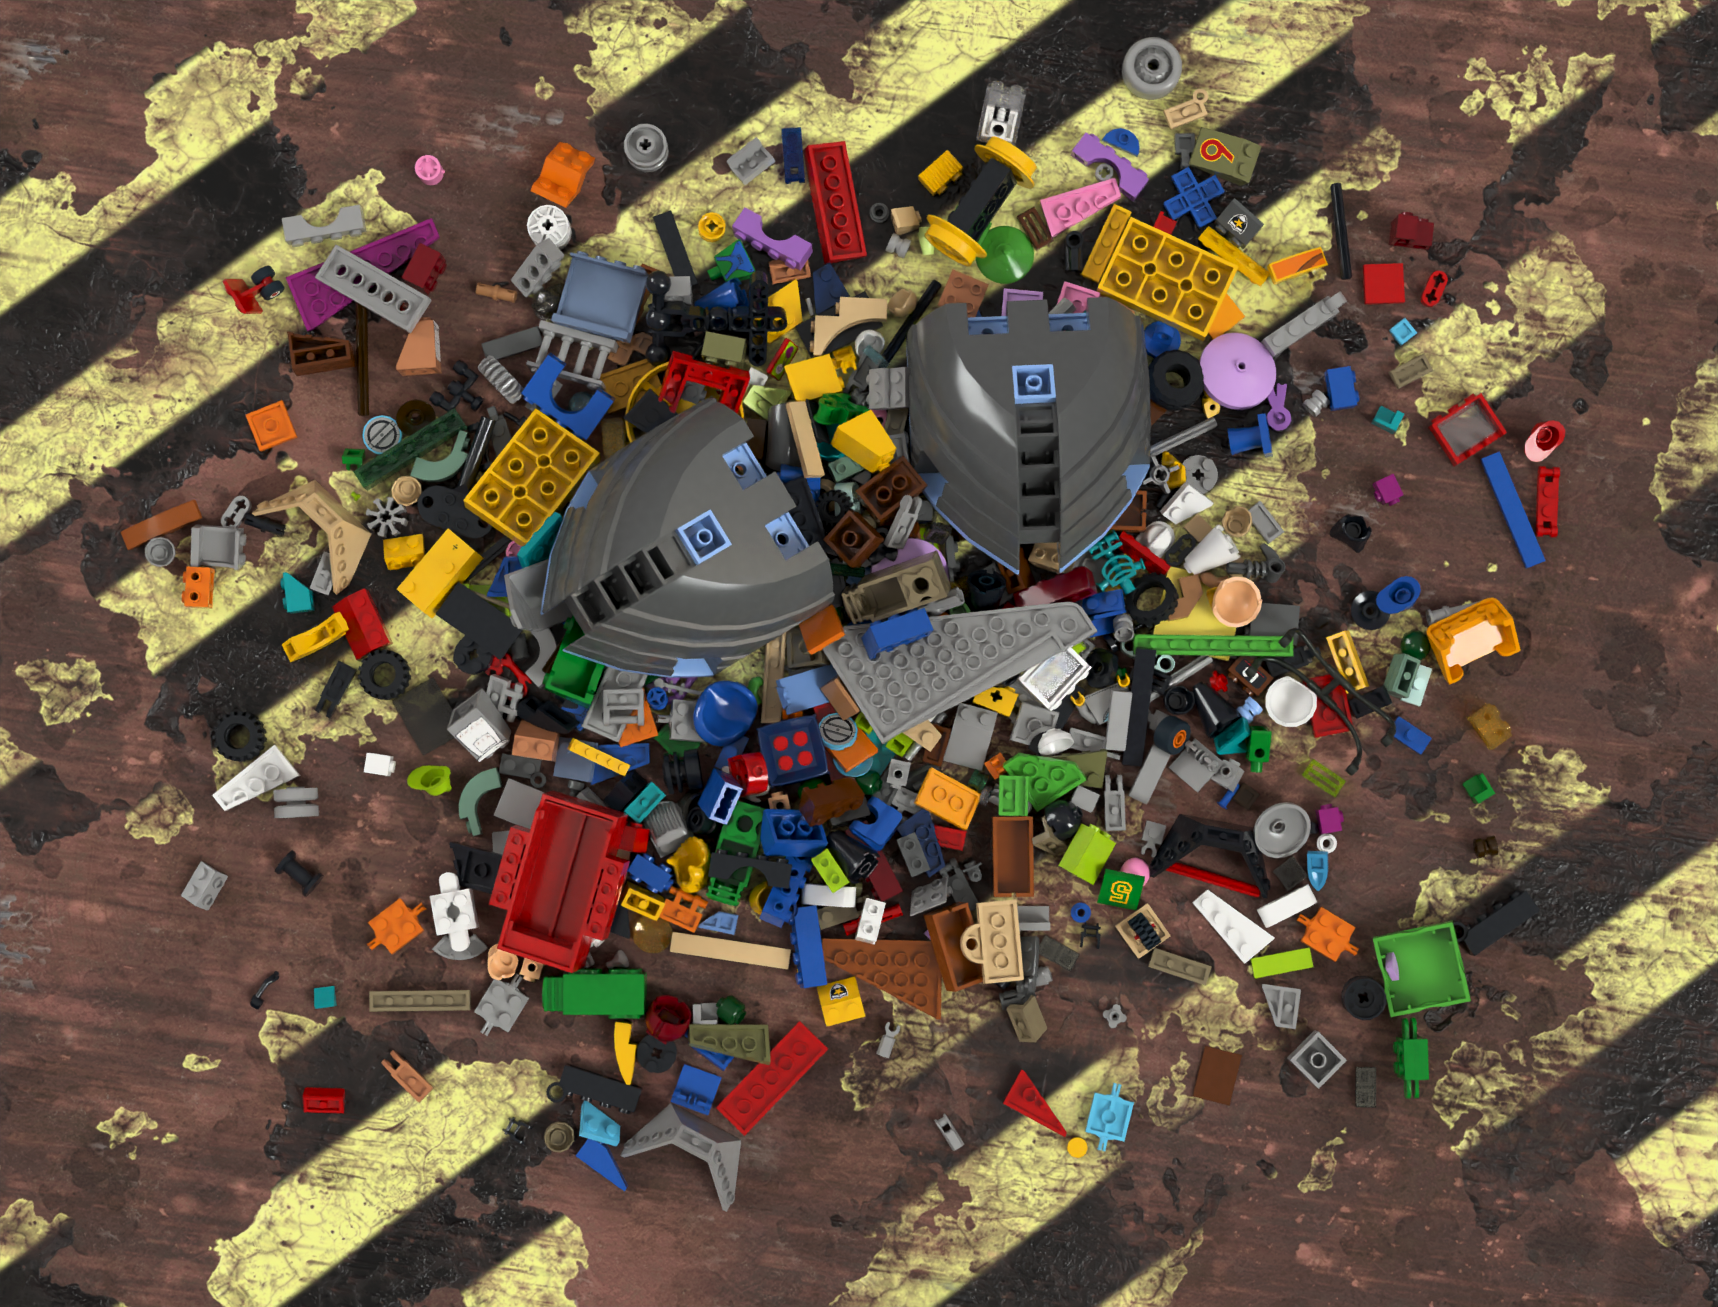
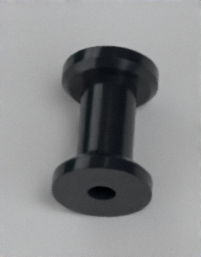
M292 850L282 859L274 872L277 874H282L283 872L288 874L302 886V895L307 897L321 882L324 875L321 873L313 875L295 860L296 852Z

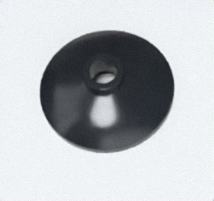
M1362 592L1352 602V619L1362 629L1376 630L1383 627L1389 620L1390 614L1384 613L1377 606L1376 598L1379 592ZM1368 607L1373 610L1371 615L1366 613Z

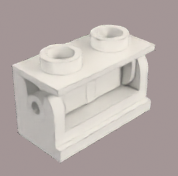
M869 898L865 899L855 940L875 945L885 902Z

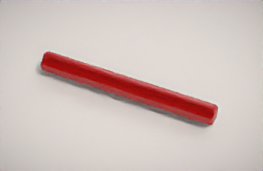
M1176 862L1166 869L1169 872L1253 897L1260 896L1258 886Z

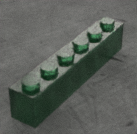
M454 408L353 472L363 488L368 491L415 462L416 457H423L458 435L460 430H466L467 425L459 412Z

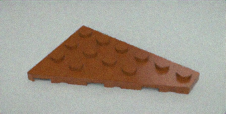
M823 938L824 960L935 1019L941 1020L942 975L931 941L877 939L874 945L855 939Z

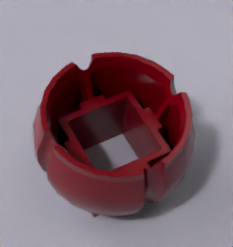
M671 995L656 997L645 1013L646 1032L665 1045L670 1041L681 1038L690 1025L691 1011L685 1002L679 1003L678 998Z

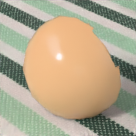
M1230 577L1224 579L1218 585L1213 597V614L1219 622L1229 627L1248 625L1257 617L1261 610L1262 599L1260 591L1254 582L1247 578Z

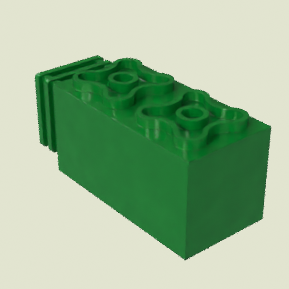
M737 801L727 825L723 824L715 853L717 849L728 850V855L736 856L737 852L748 853V858L756 859L761 845L760 835L764 808ZM741 867L734 871L729 879L711 877V885L707 888L709 892H706L707 898L731 906H738L740 904L738 900L742 897L741 891H744V887H748L754 867Z
M594 968L579 969L574 973L567 972L563 976H546L542 984L544 1012L558 1011L563 1012V1015H608L609 1019H639L647 1010V972H642V969L614 968L608 970V972H602V969Z

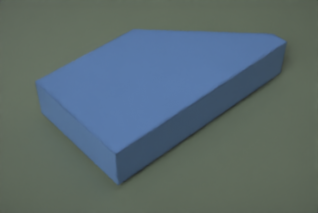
M718 911L700 923L698 927L735 935L738 915Z

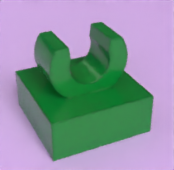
M345 449L342 455V464H346L347 471H350L351 464H356L357 470H361L365 459V449Z

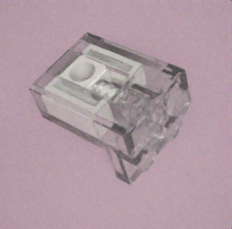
M988 82L976 140L988 142L992 136H995L1015 146L1027 90H1023V87L1019 85L1008 87L1004 86L1003 82ZM995 106L1001 107L997 112L996 119L993 118ZM1005 108L1011 109L1008 121H1005V114L1007 112ZM1001 125L1004 130L1001 133H997L993 127Z

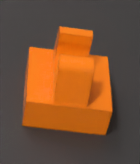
M1001 752L984 763L994 780L999 778V775L1007 772L1003 767V763L1006 760Z

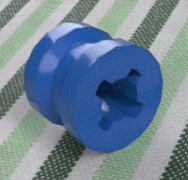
M660 687L649 690L647 700L651 708L654 710L664 709L668 704L666 692Z

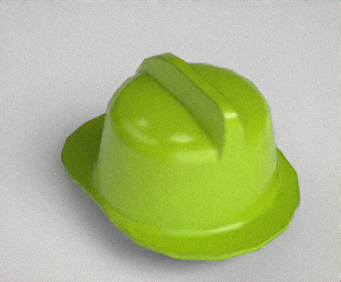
M421 766L413 770L407 779V783L411 788L425 790L431 796H438L452 789L449 778L450 769L447 766Z

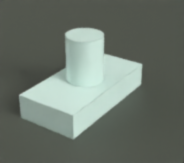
M1423 665L1419 666L1409 698H1401L1400 701L1418 707L1421 706L1432 668Z

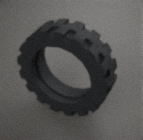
M1151 572L1149 575L1145 573L1142 577L1135 578L1133 585L1136 589L1127 595L1124 594L1126 610L1132 619L1141 625L1143 623L1146 626H1151V624L1158 625L1161 621H1166L1169 619V615H1173L1175 607L1178 606L1177 599H1179L1177 589L1171 580L1161 573L1160 575L1156 572ZM1160 587L1166 590L1164 601L1156 609L1142 611L1137 608L1138 598L1147 589Z

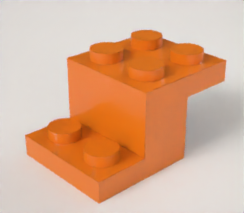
M559 142L546 156L540 177L532 185L531 192L567 208L580 193L586 173L593 166L595 158L585 151L573 148L568 143Z

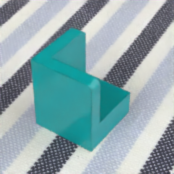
M1380 406L1371 424L1393 434L1396 432L1404 413L1398 410L1393 412Z

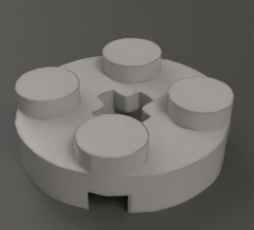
M1194 455L1184 460L1182 464L1186 470V482L1202 494L1210 491L1218 478V471L1213 460L1202 455ZM1196 470H1200V473H1203V477H1200L1199 481L1196 480V477L1192 476V473H1195Z

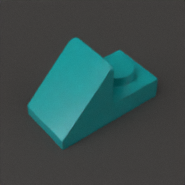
M1241 717L1214 738L1217 754L1247 752L1245 739L1251 735L1247 719Z

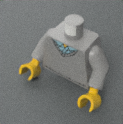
M1125 673L1126 678L1124 680H1120L1119 675H1117L1118 683L1085 697L1079 691L1078 699L1075 700L1071 696L1070 699L1076 705L1080 715L1092 724L1097 723V725L1105 722L1107 723L1111 690L1130 691V679L1127 673Z

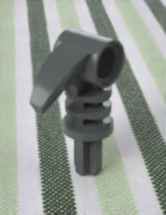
M1263 543L1259 547L1266 561L1258 562L1254 560L1252 563L1250 559H1245L1243 563L1229 562L1226 564V572L1228 574L1243 575L1247 579L1250 576L1252 578H1257L1258 576V578H1264L1267 582L1275 583L1285 571L1286 566L1278 554L1270 546Z

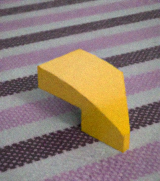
M1168 451L1162 452L1163 466L1169 468L1178 465L1180 468L1170 473L1169 480L1166 482L1169 489L1181 487L1186 481L1185 466Z

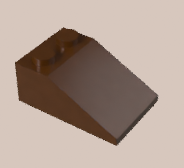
M902 456L856 490V497L880 528H882L895 518L903 496L910 495L913 499L928 485L907 459Z

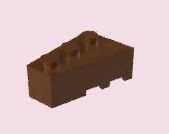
M854 777L833 780L832 784L827 786L820 783L817 785L818 788H803L799 810L810 827L822 825L830 818H837L846 811L858 809L863 803L865 794Z

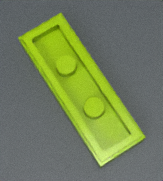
M1310 947L1250 959L1254 978L1313 967Z

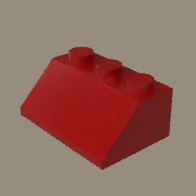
M364 588L332 606L334 613L341 612L347 622L349 630L346 631L345 636L357 661L366 657L369 653H374L376 650H381L393 644L369 590Z

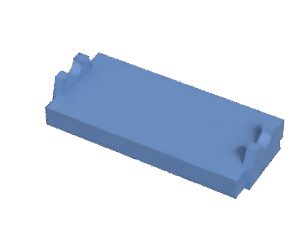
M832 664L776 681L778 686L776 689L783 710L786 711L787 715L829 703V700L820 688L837 675Z

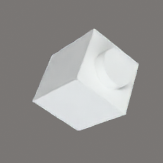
M367 753L364 772L390 776L391 772L394 773L396 761H393V756Z

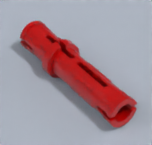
M899 903L884 909L881 923L903 916ZM861 916L856 920L843 924L847 936L857 932Z

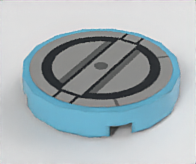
M376 416L364 426L362 434L364 444L375 454H391L402 443V431L398 428L396 421L389 416Z
M833 713L824 717L819 723L823 744L831 750H844V748L852 746L857 739L858 728L851 717L843 721L838 713Z

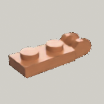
M392 1050L390 1054L400 1066L395 1069L386 1059L381 1063L391 1073V1076L420 1103L434 1087L407 1060H404L396 1051Z

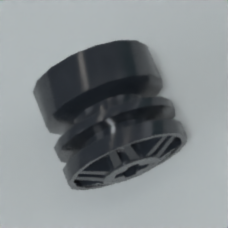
M698 749L684 750L683 760L679 759L677 752H673L674 761L670 760L669 753L663 754L662 771L664 783L668 788L669 794H675L674 785L676 784L678 785L679 793H683V783L688 784L690 791L703 789Z
M1365 975L1355 976L1344 984L1341 991V1001L1344 1008L1353 1017L1360 1020H1371L1383 1012L1386 1005V993L1383 987L1373 978ZM1364 992H1366L1365 996L1367 997V999H1362L1360 1002L1358 994H1364Z

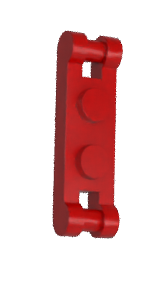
M1539 466L1536 537L1549 535L1552 538H1556L1558 535L1560 467L1550 469L1546 468V466ZM1551 476V482H1545V477ZM1543 522H1550L1549 527H1544Z

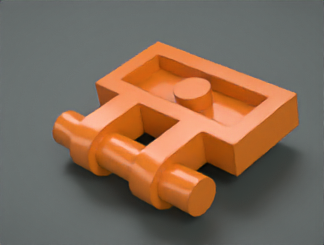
M672 886L669 893L676 897L674 901L666 898L665 906L659 917L695 933L703 914L696 912L698 906L706 909L708 901L701 899L702 896L696 894L695 896L684 892L681 888ZM681 899L691 902V907L687 908L681 905Z

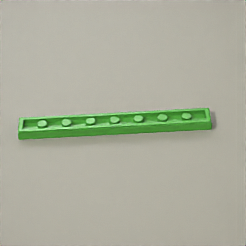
M1134 634L1133 655H1135L1136 647L1156 649V655L1293 657V638L1290 644L1283 648L1278 643L1283 636Z

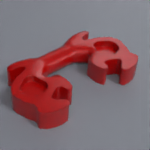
M506 653V659L503 658L502 660L494 656L492 665L485 673L490 676L491 670H495L496 675L500 676L503 673V667H508L517 677L518 683L523 684L522 698L528 695L526 681L532 684V680L515 664L510 654ZM511 683L510 688L514 689L515 683Z

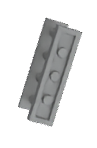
M541 320L539 329L543 333L544 338L536 363L527 361V366L531 372L536 373L546 358L551 340L554 337L562 338L563 342L558 358L565 362L570 344L573 341L580 343L581 349L573 373L562 370L558 377L587 385V388L597 391L599 387L605 390L606 386L599 379L607 354H610V352L617 353L619 345L616 340ZM592 347L599 348L600 353L592 378L582 376L581 372L588 350Z

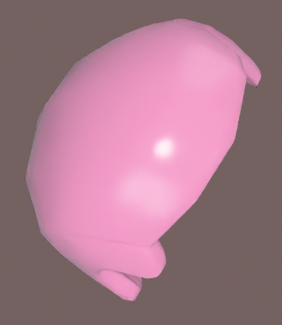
M1128 859L1119 870L1120 872L1145 876L1144 885L1150 878L1149 865L1143 859Z

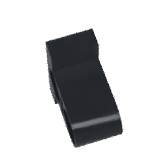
M632 770L615 785V788L605 797L603 802L609 808L621 812L648 782L636 770Z

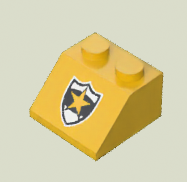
M855 976L827 983V985L817 986L826 1027L865 1017Z

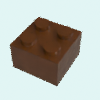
M849 510L823 540L850 567L860 568L884 541V538L858 512Z

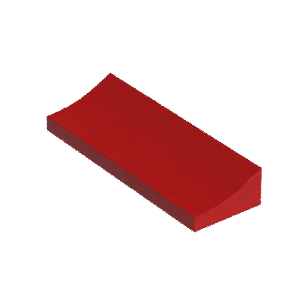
M845 141L808 145L803 150L824 265L866 257L867 252Z

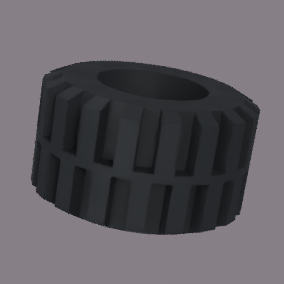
M385 649L376 650L374 653H369L368 657L361 661L363 664L358 669L360 671L358 679L361 681L359 684L371 697L380 700L395 699L399 697L398 695L405 692L406 687H409L408 682L409 679L411 680L409 671L411 669L407 665L406 659L400 654ZM383 663H388L395 669V679L386 687L379 686L374 679L376 668Z
M233 711L230 714H225L222 716V720L219 719L216 722L218 725L213 729L215 735H212V740H215L214 747L218 748L217 752L223 755L224 758L245 762L246 760L254 759L253 757L258 756L260 750L264 749L265 746L263 744L267 742L265 737L267 732L263 728V722L259 721L257 716L247 712ZM237 725L246 726L250 733L249 742L243 748H235L230 741V733Z

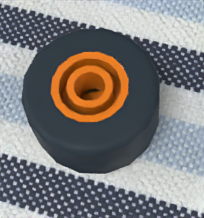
M1175 716L1165 717L1155 730L1154 744L1171 755L1180 753L1190 738V725Z

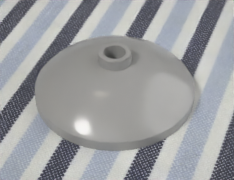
M1290 802L1278 803L1269 807L1259 816L1254 826L1253 837L1257 848L1264 855L1272 858H1284L1296 853L1302 848L1309 837L1311 830L1309 816L1302 807Z

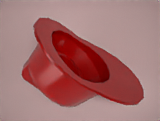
M1555 420L1536 424L1532 428L1531 435L1526 440L1524 446L1526 457L1534 462L1542 461L1563 442L1565 437L1564 426Z

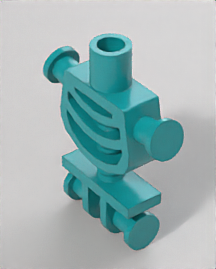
M1112 530V533L1107 536L1105 535L1103 540L1098 541L1088 552L1090 555H1093V552L1099 549L1100 553L1092 557L1093 561L1104 555L1108 559L1101 570L1104 580L1100 583L1097 582V587L1102 592H1105L1104 589L1109 585L1111 588L1120 585L1125 595L1136 589L1130 578L1137 574L1136 570L1141 568L1145 570V565L1142 558L1139 559L1140 561L1133 563L1132 559L1127 555L1114 556L1112 551L1123 544L1120 541L1113 546L1111 545L1112 541L1119 540L1115 530ZM1105 543L1108 547L1106 550H1104L1102 547V545ZM1124 559L1127 562L1119 564L1117 560ZM1111 564L1112 569L1106 575L1105 569ZM1122 567H1130L1131 569L1122 570ZM1115 571L1116 575L1110 580V575Z

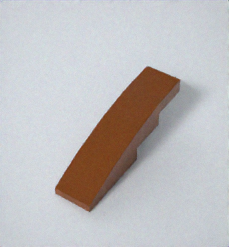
M191 500L121 531V535L127 549L133 550L155 537L174 533L203 517L196 500Z

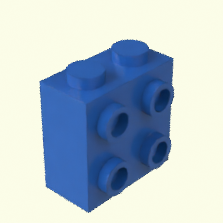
M643 853V855L637 854L627 870L631 873L629 877L638 883L644 881L648 884L646 888L654 893H658V891L664 892V890L669 891L675 881L672 879L674 876L671 873L672 869L663 863L659 866L654 862L655 858L647 853Z

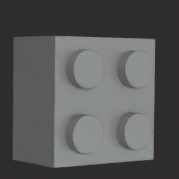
M1316 1030L1287 1057L1318 1089L1347 1061Z

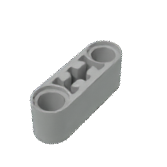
M1153 744L1128 796L1147 805L1171 754Z

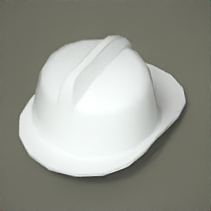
M1156 521L1146 527V531L1140 533L1135 540L1148 547L1152 553L1161 558L1173 545L1175 535L1170 525L1165 522Z

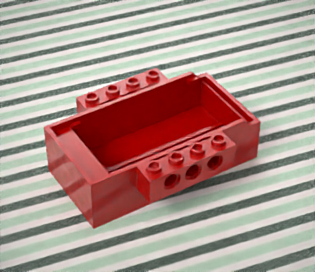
M554 790L542 794L540 804L535 811L531 829L520 825L510 827L489 902L490 905L507 910L497 949L570 973L585 967L592 938L603 941L609 937L629 867V860L616 856L628 814Z

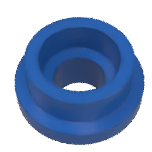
M1076 903L1072 907L1071 916L1076 922L1083 923L1090 918L1091 910L1087 904ZM1079 909L1085 911V914L1081 917L1077 914Z

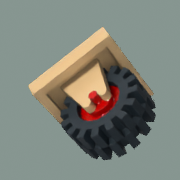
M1148 903L1115 925L1138 959L1171 936Z

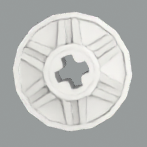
M552 205L540 206L528 218V233L535 245L550 238L561 250L570 241L572 234L570 223L564 212L558 207ZM548 223H551L552 227L547 231L545 227H547Z

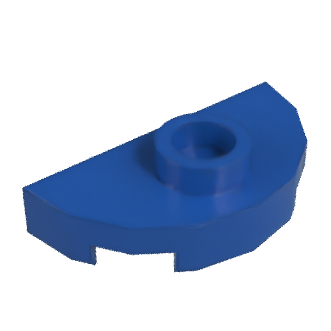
M1122 128L1113 129L1102 139V142L1138 157L1139 141L1129 130Z

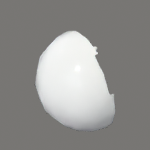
M1290 676L1276 680L1269 687L1266 694V709L1269 716L1277 724L1285 727H1297L1306 723L1313 716L1317 707L1316 694Z

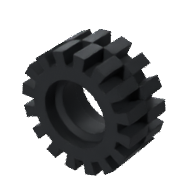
M831 490L819 496V500L815 504L818 505L817 510L822 523L825 522V526L831 525L834 528L849 510L854 511V509H851L854 506L853 502L849 503L851 498L850 496L846 497V492L841 493V490ZM831 501L837 502L840 506L838 516H834L829 512L828 505Z

